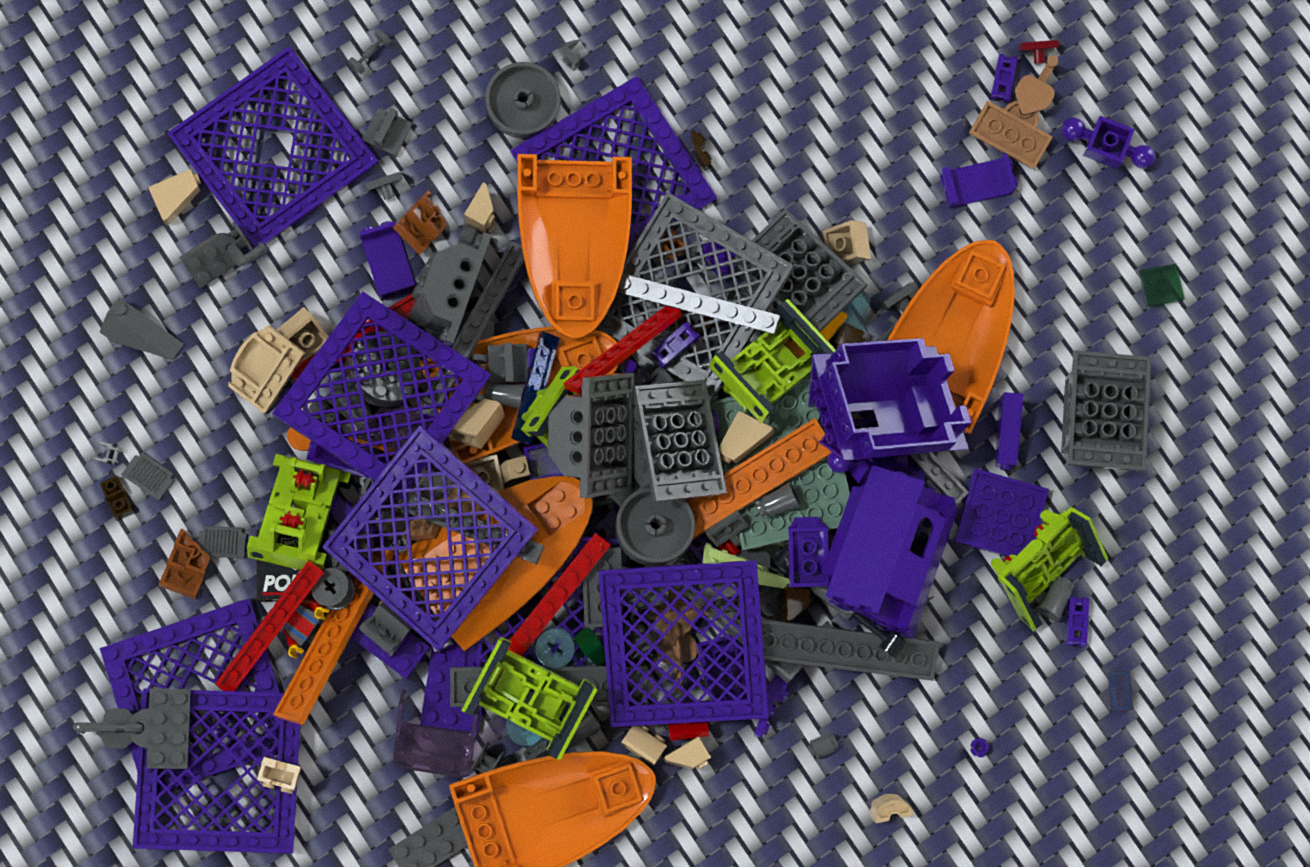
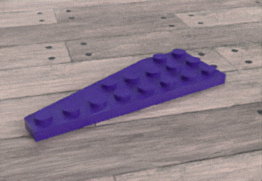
M452 638L453 645L437 653L433 647L431 649L420 726L479 734L482 707H477L472 716L461 711L463 707H450V666H461L462 648Z

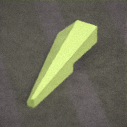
M705 543L703 563L748 560L741 556L729 554L724 549L722 551L714 549L710 543ZM757 563L759 585L784 588L789 584V578L784 577V574L771 573L767 567Z

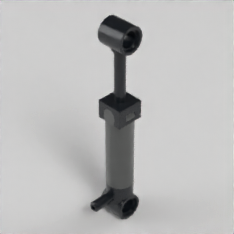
M784 545L773 561L789 573L788 547ZM829 586L810 587L814 594L836 610L844 619L850 621L854 617L882 640L879 646L895 658L907 643L892 630L886 634L865 616L855 611L842 610L830 604V599L825 597Z

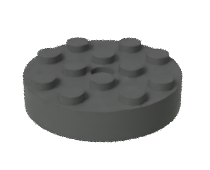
M529 62L512 63L501 68L489 81L485 94L486 109L491 122L498 130L515 138H532L551 127L559 115L561 106L560 90L555 78L543 67ZM522 97H525V98L528 99V100L526 101V104H525V102L522 103V102H519L518 100H519L520 98H522Z
M376 331L367 333L365 336L376 335ZM379 331V334L388 333V332H387V331ZM391 336L380 338L382 347L392 345ZM394 336L395 345L404 343ZM377 339L366 340L368 349L379 348ZM364 341L355 342L353 345L354 352L365 350ZM407 347L396 348L397 357L408 356ZM410 347L411 355L418 354L415 349ZM393 349L382 351L384 360L395 358ZM380 351L369 353L370 362L381 360ZM366 354L355 355L357 364L368 363ZM346 357L345 367L354 365L353 357ZM420 357L412 359L414 368L421 367ZM409 359L398 361L400 370L411 368ZM396 362L385 363V365L387 364L386 373L397 371ZM382 364L371 366L373 375L384 373ZM369 367L358 368L359 377L370 376ZM355 369L345 370L347 380L356 378ZM423 370L415 371L416 381L422 380ZM412 372L401 374L402 383L413 381ZM398 375L360 381L363 400L379 407H394L403 404ZM357 382L349 383L354 392L359 391ZM414 385L403 387L405 396L414 394Z
M650 487L640 489L626 498L618 511L615 523L616 538L621 549L632 560L646 566H665L678 560L689 548L695 531V520L692 510L684 499L653 503ZM653 523L658 524L660 527L656 532L650 526Z

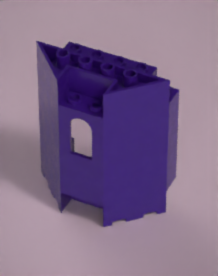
M923 338L840 344L834 353L812 355L808 407H817L821 415V424L824 426L826 434L819 443L843 460L969 449L963 431L971 424L970 416L966 405L955 408L947 383V379L955 371L950 355L938 354L936 346H926ZM873 411L877 427L855 429L851 413Z
M872 465L866 484H862L861 487H852L821 573L831 578L825 597L830 599V604L842 610L855 611L873 620V623L887 632L892 630L895 633L913 639L958 509L954 497L935 493V489L924 486L925 481L909 477L900 471L893 472ZM924 518L922 526L931 530V534L921 558L909 550L918 524Z

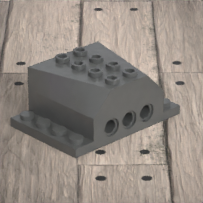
M784 209L751 240L795 266L769 309L775 313L780 304L789 299L819 333L867 287V283L787 209ZM736 255L732 260L738 259V258H741V257H739V256ZM743 261L733 264L740 271L745 270ZM746 261L748 269L756 267L755 265ZM759 270L749 273L751 282L761 280ZM762 270L763 277H765L767 272ZM760 284L752 286L753 294Z
M484 232L481 237H477V240H475L471 247L459 243L438 252L431 251L428 261L420 271L418 276L420 281L413 290L411 297L414 298L407 320L415 325L440 333L437 340L442 342L443 345L450 347L454 343L491 239V234Z
M1073 351L1072 371L1065 378L1061 453H1068L1067 465L1146 471L1151 357Z
M626 372L583 377L582 394L565 396L549 414L548 455L564 476L580 478V498H592L631 490L634 373Z
M696 380L634 386L632 476L642 488H651L653 503L725 495L727 490L706 381Z

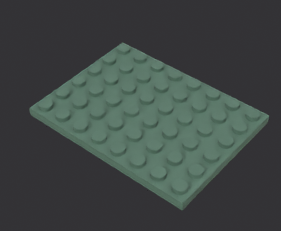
M810 378L803 379L772 404L775 409L763 423L774 429V435L737 464L733 462L728 464L723 461L725 473L816 418L826 434L824 426L821 424L819 409L817 407H808ZM733 397L710 402L711 409L717 413L719 419V433L717 434L719 446L738 411L744 413L742 411L743 408ZM748 411L747 413H744V414H746V415H748V416H750V417H752V418L758 420L750 411ZM827 457L788 481L793 485L801 507L790 509L765 519L760 515L756 501L739 511L749 525L739 532L742 551L788 541V527L793 523L795 517H818L828 527V532L837 530L850 495L846 473L832 471L828 466ZM786 482L785 484H783V485H781L780 487L776 488V489L773 490L772 492H774V491L780 489L781 487H783L784 485H786L788 482Z

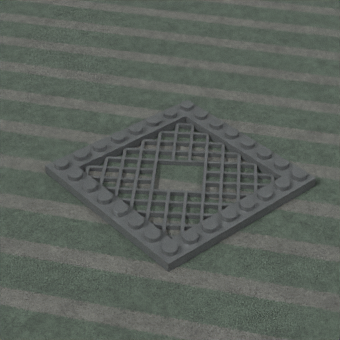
M667 192L626 258L622 274L641 278L642 275L650 273L652 282L666 283L667 286H670L669 281L704 272L709 297L723 294L724 301H727L726 293L736 291L738 300L731 301L732 303L742 305V302L750 300L747 307L768 312L795 266ZM680 225L682 234L672 236L670 227ZM684 225L693 229V231L685 232ZM668 231L669 237L663 239L666 232ZM699 233L707 237L709 240L701 242ZM696 234L697 243L688 245L686 236ZM683 237L685 246L675 249L673 240ZM670 241L672 250L662 252L660 243ZM711 243L713 252L703 254L702 245ZM715 243L719 244L725 249L716 251ZM698 246L700 256L691 258L689 249ZM658 247L659 254L653 255ZM686 250L687 259L678 261L676 252ZM730 251L741 258L732 260ZM727 252L729 261L719 264L717 254ZM673 253L675 263L665 265L663 256ZM714 256L716 265L706 267L704 258ZM660 257L662 266L652 269L651 259ZM701 259L703 268L693 271L692 261ZM743 261L745 270L735 273L733 264ZM746 261L755 265L756 267L748 269ZM648 263L649 270L643 271ZM688 263L690 272L681 274L679 265ZM730 265L732 274L722 276L720 267ZM676 266L677 276L668 278L666 269ZM717 268L719 278L709 280L707 271ZM663 270L665 279L655 281L653 272ZM759 270L761 280L751 282L749 273ZM762 270L767 272L765 277H763ZM746 274L747 283L738 286L736 276ZM733 277L735 287L725 289L723 280ZM720 281L722 290L712 293L710 284ZM760 284L753 294L752 286ZM749 287L750 296L741 299L739 289ZM616 293L608 310L610 316L599 324L597 328L620 341L638 327L636 317L645 315L647 320L649 319V314L658 312L663 307L657 304V308L648 310L646 300L632 301L631 296H628L629 302L624 303L627 295ZM643 302L644 312L635 314L633 305ZM630 306L632 315L622 317L621 308ZM690 312L683 314L679 319L687 317V321L691 324L690 316L697 314ZM700 315L701 323L693 325L691 329L703 328L704 336L700 337L698 341L705 340L707 349L697 351L695 342L693 344L694 353L685 355L682 352L665 369L684 381L705 380L708 395L715 398L723 382L710 368L707 371L702 369L710 365L713 359L711 352L715 350L723 351L731 360L745 349L756 330L736 324L733 327V324L729 323V330L720 331L719 322L721 320L714 319L705 322L704 316ZM633 319L634 327L624 321ZM676 320V321L674 322V324H675V329L677 330V329L679 328V326H678V322H677V320ZM715 323L717 333L708 335L706 326ZM666 329L662 331L663 334L655 336L638 349L637 352L659 365L660 362L651 356V352L661 344L655 339L664 337L665 341L667 336L672 335L676 330L666 333ZM730 333L723 344L721 335ZM718 336L720 346L710 348L709 338ZM667 350L663 352L665 357L669 354ZM708 353L710 362L700 365L698 355ZM695 356L697 365L686 358Z

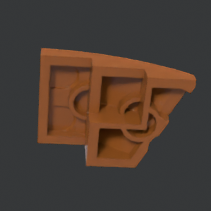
M429 190L412 205L393 227L419 255L448 225L441 215L439 207L434 206L430 199L431 192Z
M180 529L175 540L174 548L166 563L159 586L196 599L211 557L186 534L184 529Z

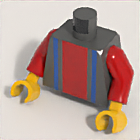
M304 599L283 626L282 630L289 645L288 654L295 659H298L297 652L301 654L304 652L299 645L303 646L309 643L321 623L326 620L327 613H329V609L324 608L315 599Z

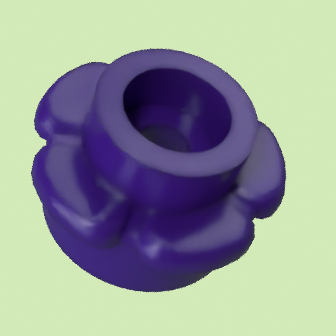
M983 738L974 739L970 744V751L974 756L977 755L981 758L989 752V744Z

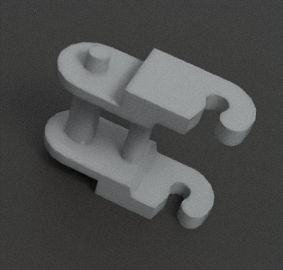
M98 442V445L107 447L108 451L106 458L94 457L93 460L106 464L112 462L113 465L119 463L117 456L122 450L118 446L114 448L112 444ZM111 450L115 451L113 459H109Z

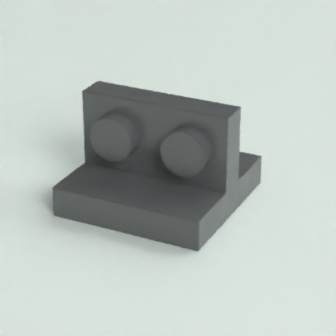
M378 107L362 140L374 148L397 157L413 124L399 117L398 111L390 108L388 112Z
M504 343L503 345H488L489 373L491 374L490 384L528 383L526 344Z
M382 602L372 616L361 624L359 629L392 656L412 627Z

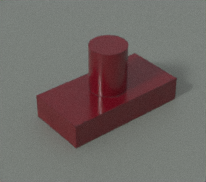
M1059 40L1018 44L1019 52L1033 51L1034 64L1045 63V49L1058 48Z

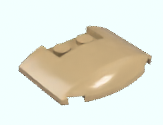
M268 325L264 329L253 333L239 348L230 368L232 382H228V387L265 414L279 398L278 395L295 369L299 367L305 352Z

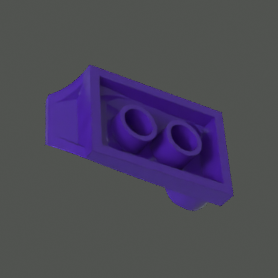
M795 517L793 523L788 527L789 587L829 586V577L821 574L829 554L828 527L818 517Z

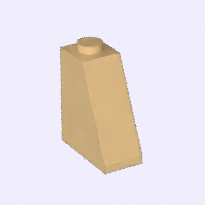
M191 169L148 187L166 226L200 192L198 186L201 184L197 173L193 175Z
M483 399L468 409L449 434V439L482 449L505 417L501 403L495 400Z
M738 411L718 448L721 456L720 459L728 464L731 462L737 464L775 433L774 429Z
M526 456L507 460L500 465L505 489L531 480Z

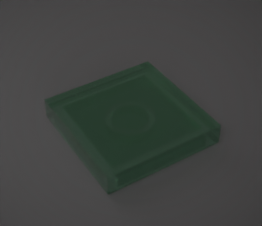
M1177 263L1139 270L1147 307L1185 300Z

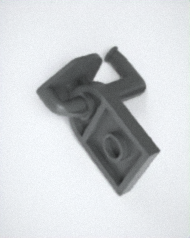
M233 222L234 230L228 234L218 233L211 236L179 258L199 288H202L235 265L244 266L263 252H267V247L260 242L253 249L240 228ZM247 246L250 252L243 255L241 248Z

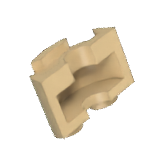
M264 757L257 780L263 782L262 786L274 789L275 786H279L282 792L292 794L293 790L295 791L301 767Z
M884 794L874 799L871 803L870 817L875 823L889 821L892 814H898L900 818L914 815L912 808L897 794Z

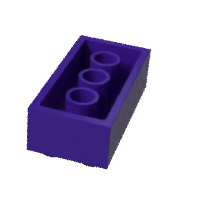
M369 602L350 638L404 679L408 680L431 649L409 632L397 651L390 656L359 629L361 624L372 616L377 608Z
M723 636L719 637L716 643L724 649L730 641ZM708 640L696 643L695 647L698 657L710 644ZM734 644L726 651L733 658L740 653ZM712 645L706 653L715 660L721 651ZM723 654L717 662L726 668L732 661ZM706 656L699 660L700 666L705 670L712 663ZM740 656L737 661L743 666ZM734 663L728 672L736 678L742 672V669ZM715 664L708 671L715 679L723 672ZM745 673L739 678V681L744 686H746ZM724 674L719 682L727 688L733 680ZM705 675L703 678L706 689H708L713 681ZM735 683L729 691L738 697L744 689ZM715 684L709 692L718 699L724 690ZM726 693L721 700L733 698ZM745 693L741 698H747V693Z

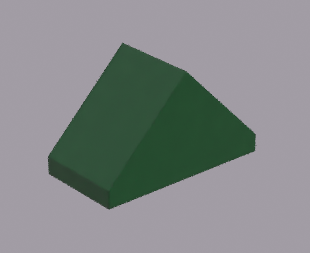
M589 627L582 629L573 637V640L583 653L596 666L606 662L604 644Z

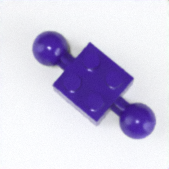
M1099 116L1093 130L1085 128L1084 122L1076 117L1068 118L1062 124L1061 131L1064 138L1069 141L1087 140L1088 143L1083 156L1118 169L1124 157L1127 156L1132 159L1136 167L1146 169L1152 166L1155 161V151L1150 146L1139 145L1135 148L1129 145L1135 129Z
M831 452L827 461L832 471L836 473L849 471L858 483H866L872 465L890 471L901 470L907 465L908 455L843 460Z

